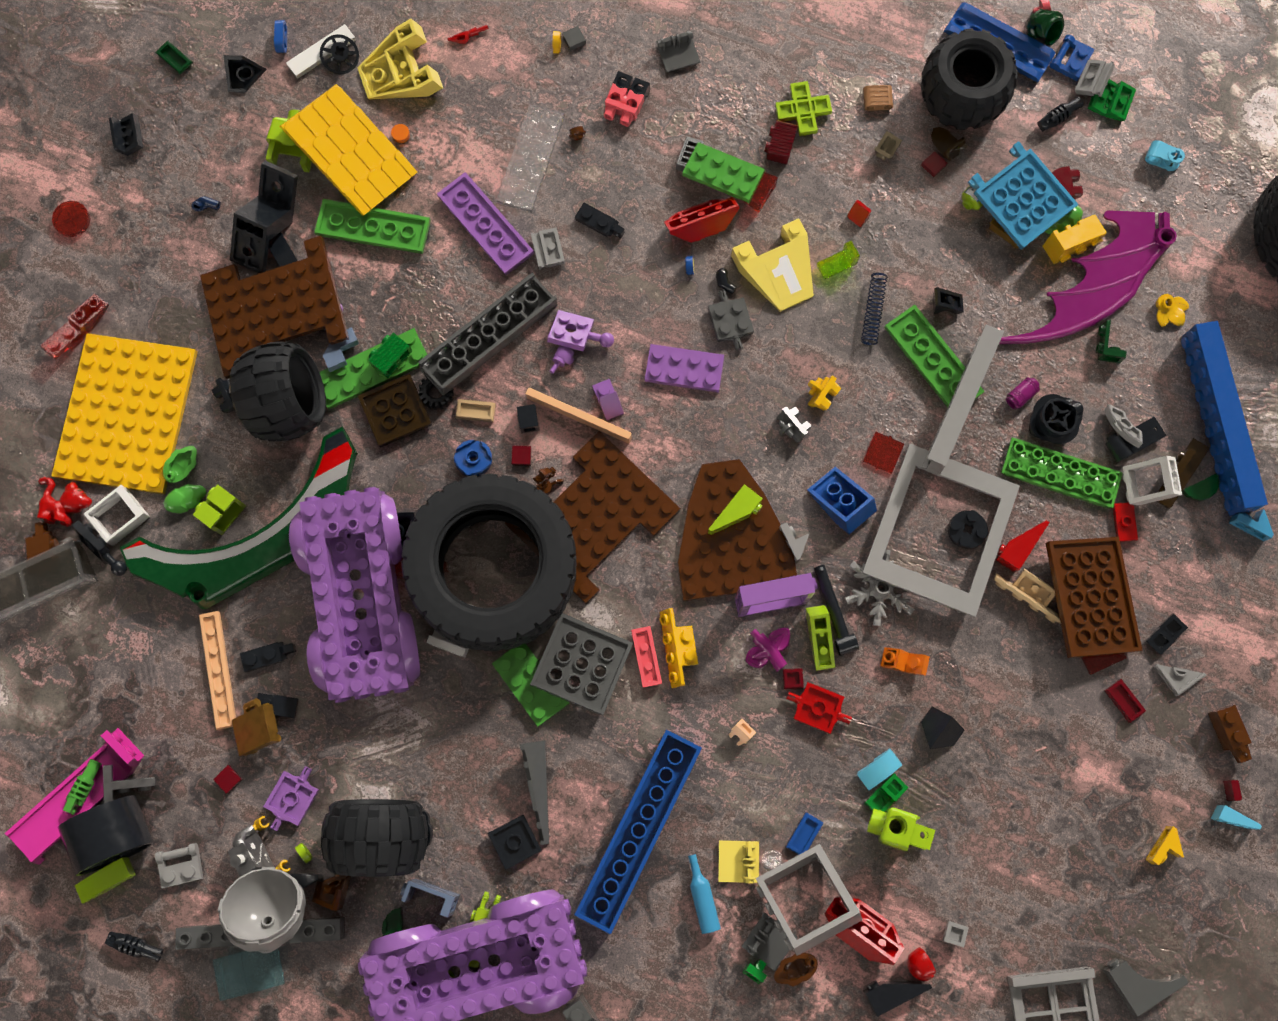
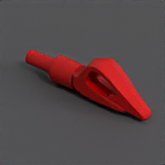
M488 25L479 28L474 27L469 31H464L447 38V40L459 44H467L470 37L479 35V32L489 28Z

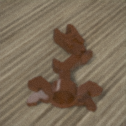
M548 467L540 469L538 471L539 474L533 478L537 483V490H542L547 495L551 493L552 486L564 482L563 479H558L550 483V478H553L556 473L553 467L550 469Z

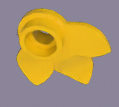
M1170 294L1159 296L1156 301L1158 309L1156 318L1160 326L1164 327L1169 322L1176 326H1183L1185 322V313L1183 311L1189 309L1188 302L1179 296L1173 298Z

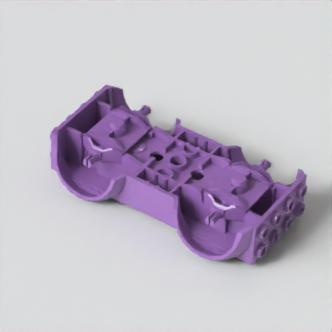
M376 487L364 488V492L361 493L356 490L345 491L342 496L336 493L326 494L323 499L317 496L306 497L305 501L299 502L300 511L291 520L289 542L297 566L304 573L309 574L311 578L318 628L310 635L307 644V664L313 682L319 689L328 693L329 700L335 699V703L345 702L353 696L355 700L364 699L370 696L371 693H374L375 697L387 695V693H390V690H394V693L406 692L420 676V663L411 614L402 611L395 565L402 560V544L394 499ZM353 569H358L361 572V577L357 581L350 578V572ZM358 588L364 592V597L361 600H357L354 597V591ZM359 608H364L367 612L366 618L362 620L356 617V611Z
M555 890L535 892L491 906L488 918L442 931L434 924L423 925L372 940L368 951L364 953L358 963L359 973L364 976L365 980L363 990L370 1000V1004H368L370 1016H374L375 1021H460L509 1005H513L522 1013L539 1014L566 1004L575 996L579 986L584 984V979L588 972L585 959L581 960L580 958L582 956L580 940H576L574 936L577 931L574 919L570 920L569 917L571 915L569 899H565L563 894L561 895ZM492 954L498 955L500 957L499 965H490L488 962L489 956ZM477 960L480 963V969L477 971L471 970L469 962ZM451 966L459 967L460 975L453 978L449 975L448 970Z

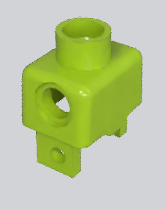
M290 110L287 118L274 117L266 138L269 144L266 160L277 165L279 154L301 157L300 165L303 171L310 172L312 161L279 127L300 110Z
M894 807L887 809L886 812L873 808L867 827V832L878 835V841L881 844L901 851H908L909 845L930 850L936 830L916 824V820L920 819L918 815ZM892 820H897L901 825V830L898 834H894L889 828ZM921 832L924 833L923 839L920 837Z

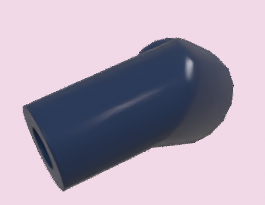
M203 196L193 201L191 207L194 211L198 212L209 207L219 210L221 202Z

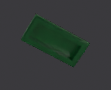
M166 41L155 52L180 75L193 64L187 56L169 41Z

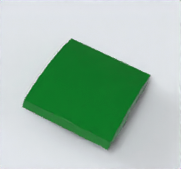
M1109 79L1102 96L1099 97L1094 94L1087 109L1114 120L1125 121L1136 89L1123 81L1117 84Z

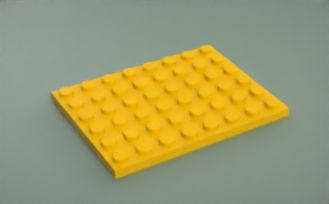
M87 333L52 477L112 487L123 485L131 490L165 495L168 482L164 479L163 467L176 448L198 351L191 348Z

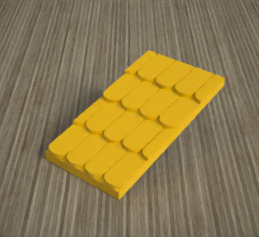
M337 84L279 126L361 215L368 213L418 173L403 154L394 147L359 106H356Z

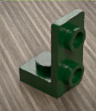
M1107 319L1098 329L1100 341L1096 346L1097 360L1120 364L1126 358L1127 351L1121 350L1119 347L1108 348L1111 320Z

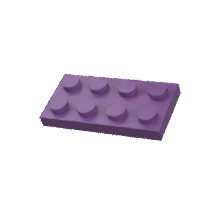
M650 344L645 382L719 393L724 355Z

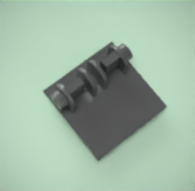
M687 30L684 33H677L674 36L671 35L664 39L660 38V40L656 41L666 72L701 63L693 42L692 31Z
M764 912L741 947L757 959L763 960L767 963L768 967L776 971L781 961L789 952L784 941L787 937L784 932L780 933L774 923L776 920Z

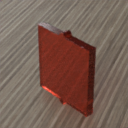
M875 432L863 462L874 466L876 470L881 469L892 474L904 443L892 439V436L888 437Z

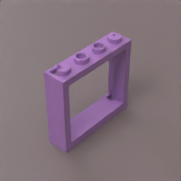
M811 573L740 586L735 596L738 617L807 604L815 594V590L818 589L815 578H812Z

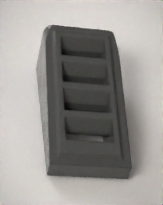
M686 137L676 164V170L683 172L687 164L683 160L688 161L690 158L685 156V154L691 156L693 153L687 151V149H695L694 146L688 144L697 145L698 142L704 144V141Z

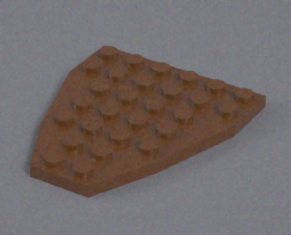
M740 459L701 465L688 504L678 559L683 601L732 595L737 593L740 586L797 576L794 555L786 543L787 540L783 532L779 529L781 524L764 492ZM744 484L763 498L760 503L763 506L756 515L753 513L749 518L712 535L708 533L710 526Z

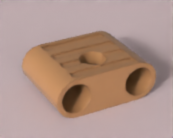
M873 85L863 88L865 110H890L893 108L891 85Z

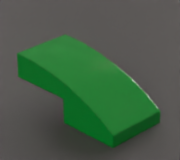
M893 773L864 804L871 811L875 808L885 812L909 787Z

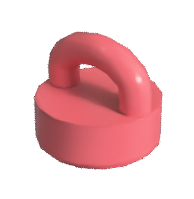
M1039 0V6L1033 9V13L1039 9L1051 11L1049 0Z

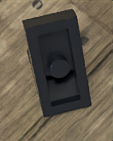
M939 287L934 288V314L936 315L944 311L955 314L963 313V295Z
M258 693L257 699L261 701V705L265 703L272 704L275 716L295 718L298 698Z

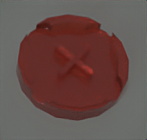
M77 201L63 202L57 206L52 215V223L55 229L67 237H75L77 234L85 232L91 220L86 207Z

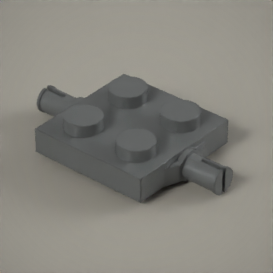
M720 290L718 294L721 302L708 305L707 308L717 342L733 341L735 350H742L743 346L740 339L754 333L744 297L728 300L726 290Z

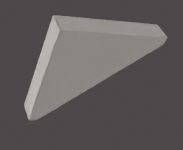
M1159 664L1153 666L1175 696H1179L1207 676L1205 673Z

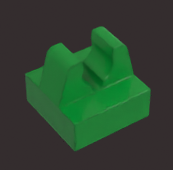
M759 959L754 965L751 963L746 965L742 973L757 984H761L767 977L762 972L767 963Z

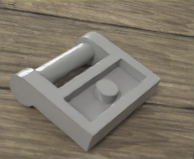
M197 843L189 844V847L155 853L162 889L204 879ZM191 855V861L170 866L166 864V860Z

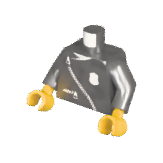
M265 816L256 819L253 826L249 825L239 831L234 837L233 848L228 851L231 858L230 865L236 868L240 877L252 870L262 869V867H274L258 832L256 833V830L261 831L269 826V823L264 826L261 824V819L265 818ZM283 860L277 865L275 869L282 870L287 873L291 868L284 869L282 866L285 865L288 861Z

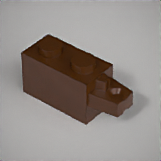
M35 523V534H33V537L25 538L29 576L43 578L60 574L59 568H61V560L58 557L59 542L56 537L52 536V532L48 531L47 523Z
M1236 705L1225 706L1209 712V718L1223 750H1230L1237 763L1251 760L1252 757L1248 744L1252 742Z

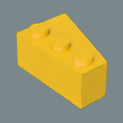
M1092 215L1078 221L1072 227L1071 225L1065 226V230L1060 233L1058 230L1053 231L1044 243L1043 248L1053 264L1059 261L1064 263L1071 258V255L1075 253L1079 255L1086 251L1090 245L1094 247L1100 244L1107 232L1097 216Z

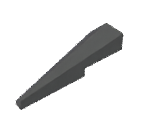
M544 740L520 744L541 845L549 844L546 741Z

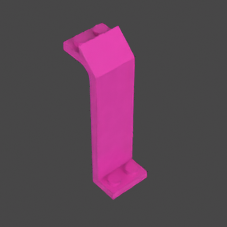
M119 728L113 733L106 730L100 735L105 740L104 745L4 833L25 854L31 863L40 865L45 860L43 854L61 839L57 828L61 823L96 807L104 800V765H113V781L126 780L134 773L144 754ZM93 759L102 763L93 779L95 784L92 786V790L89 792L83 806H79L74 815L63 811L67 802L65 799L71 791V787H73L74 782L77 780V776L83 774L89 760Z

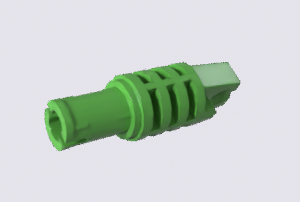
M93 759L89 760L83 774L77 776V780L74 782L73 787H71V791L65 799L67 802L63 811L74 815L79 806H83L89 792L92 790V786L95 784L93 779L102 763Z

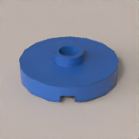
M468 440L457 447L454 462L456 468L466 476H479L490 468L492 454L490 448L484 442ZM471 458H477L475 461H470Z

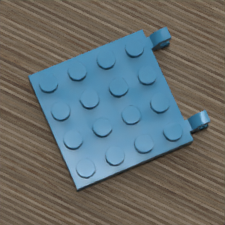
M1018 141L1009 150L1012 156L1018 157L1015 161L986 183L976 173L968 181V184L972 188L977 189L973 194L1022 250L1079 204L1030 148L1026 151Z

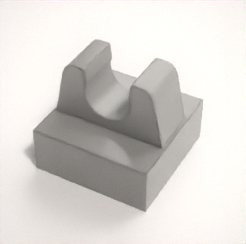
M947 920L942 941L964 948L969 927Z

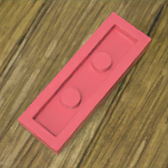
M651 627L631 630L643 688L661 685L662 680Z

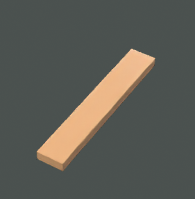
M528 388L526 392L528 400L628 444L632 439L631 432L532 388Z
M219 611L199 615L215 727L216 730L233 727L232 719L236 718L221 615Z

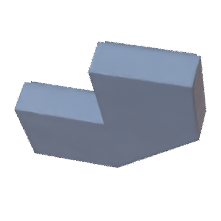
M352 327L347 329L349 340L333 345L329 344L323 354L330 372L347 365L343 351L359 344Z

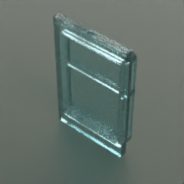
M278 948L270 953L243 951L213 959L220 1001L285 984Z

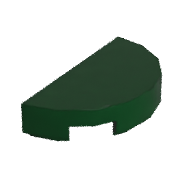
M1217 473L1183 489L1182 493L1187 498L1190 497L1198 501L1211 498L1219 488Z
M402 907L393 909L387 914L382 924L383 936L403 931Z

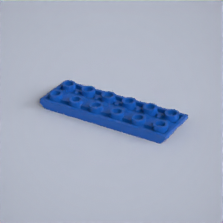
M961 3L944 30L949 35L954 32L959 34L963 29L971 28L974 31H982V29L990 31V34L1002 38L1006 42V47L1012 50L1018 72L1037 83L1056 54L1052 48L968 3Z

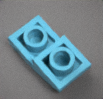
M888 749L876 757L872 763L858 771L857 776L867 789L871 790L900 768L902 763L893 751Z

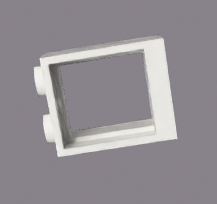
M1163 456L1123 467L1124 472L1122 476L1126 483V498L1129 504L1142 505L1182 495L1175 457ZM1161 465L1165 491L1139 497L1135 471Z
M123 485L118 486L84 513L88 519L86 523L99 533L97 537L100 536L106 543L112 546L150 518L129 489ZM123 499L135 514V517L111 535L98 518Z

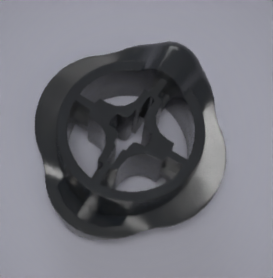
M1048 394L1041 397L1036 402L1030 419V434L1054 444H1066L1072 441L1079 431L1084 410L1083 405L1078 401L1057 394Z

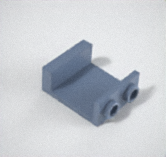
M412 879L408 883H404L400 893L403 896L401 901L407 902L412 900L415 889L418 888L445 898L440 915L448 918L454 914L460 894L418 879Z

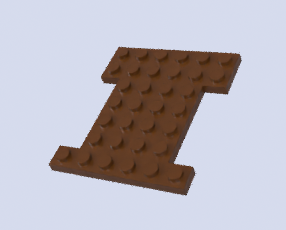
M321 235L303 241L308 257L303 260L240 280L238 267L235 264L200 275L225 378H230L231 368L237 358H240L243 353L259 345L270 342H285L325 328L331 345L349 340L328 254Z
M600 431L573 456V459L585 471L553 502L563 512L573 534L577 564L573 592L585 604L600 591L587 576L639 524L655 536L681 509ZM505 522V525L539 557L538 549L529 535L519 527Z

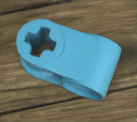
M1155 140L1151 142L1145 156V161L1167 171H1175L1184 160L1185 154L1180 148Z

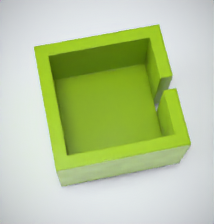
M217 484L216 487L209 490L207 500L196 506L193 516L215 532L223 535L246 505Z

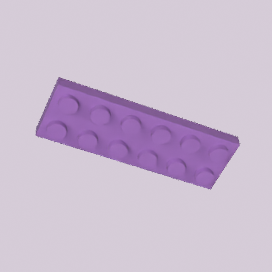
M466 172L437 193L438 198L505 276L534 254L533 249Z

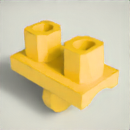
M832 375L830 378L825 377L824 380L818 377L816 382L810 380L808 386L811 389L808 393L812 398L807 405L811 408L817 407L823 411L827 410L831 405V401L825 397L827 393L831 396H836L841 390V387L835 382L837 378Z

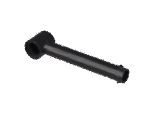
M825 565L815 567L814 571L838 636L834 641L839 655L842 656L859 650L855 634H849Z

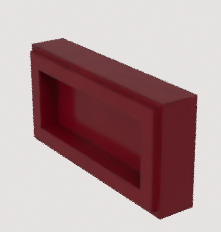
M1122 679L1117 680L1104 690L1128 723H1131L1146 712L1145 708Z

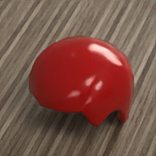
M918 947L908 955V970L914 978L925 982L934 977L936 973L935 967L921 947Z

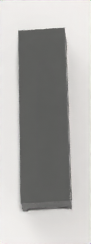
M532 272L418 362L419 370L444 396L558 305L557 298L550 294Z

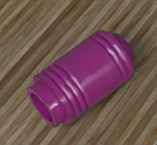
M1026 377L1007 394L1005 399L1007 404L1012 409H1020L1040 391V384L1035 378Z

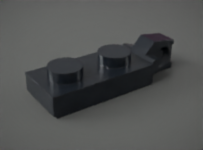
M585 202L575 216L576 221L606 237H611L613 234L621 239L625 233L624 228L618 225L619 222Z
M276 642L242 652L240 657L244 672H250L284 662L287 659V654L297 652L293 643L284 645L283 642Z

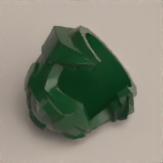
M1039 9L1027 20V35L1033 39H1046V46L1053 45L1063 32L1065 25L1063 15L1059 11Z

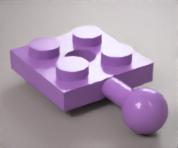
M558 310L547 342L584 351L588 339L600 342L603 347L607 348L613 345L614 337L610 333L600 335L591 332L594 319ZM567 329H574L575 331L572 332V333H570V332H567L566 330H567Z

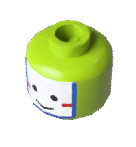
M970 185L961 195L962 204L968 210H979L983 204L973 194L977 189L972 188Z

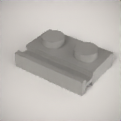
M1088 60L1075 88L1076 94L1094 96L1095 94L1101 97L1115 67L1114 62L1106 63V61Z
M557 227L542 230L539 233H531L539 270L544 267L548 268L565 264Z

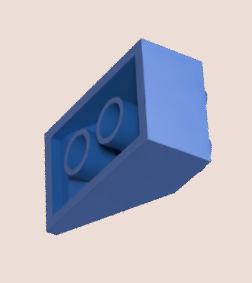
M837 467L831 469L807 489L808 493L830 518L848 534L852 533L877 512L874 497Z

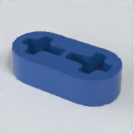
M275 20L274 47L276 53L287 52V24L285 20Z

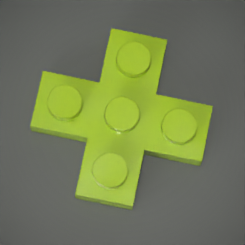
M808 81L791 83L790 92L792 100L775 103L777 119L783 122L796 120L799 136L817 134L818 129L815 117L832 114L829 95L811 97Z

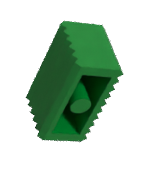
M394 332L383 338L382 345L378 349L372 350L368 359L369 363L386 378H389L407 356L412 353L411 347Z

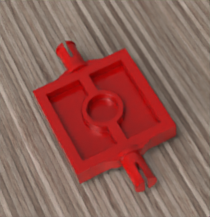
M807 682L800 696L790 691L788 692L789 696L786 699L797 703V710L793 718L796 721L831 734L834 724L838 720L848 725L851 722L849 721L852 719L851 716L841 713V705L844 700L842 695Z

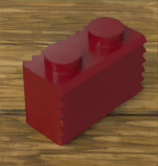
M776 120L775 126H771L769 136L772 137L771 142L767 141L764 150L767 153V160L785 165L788 164L798 125Z

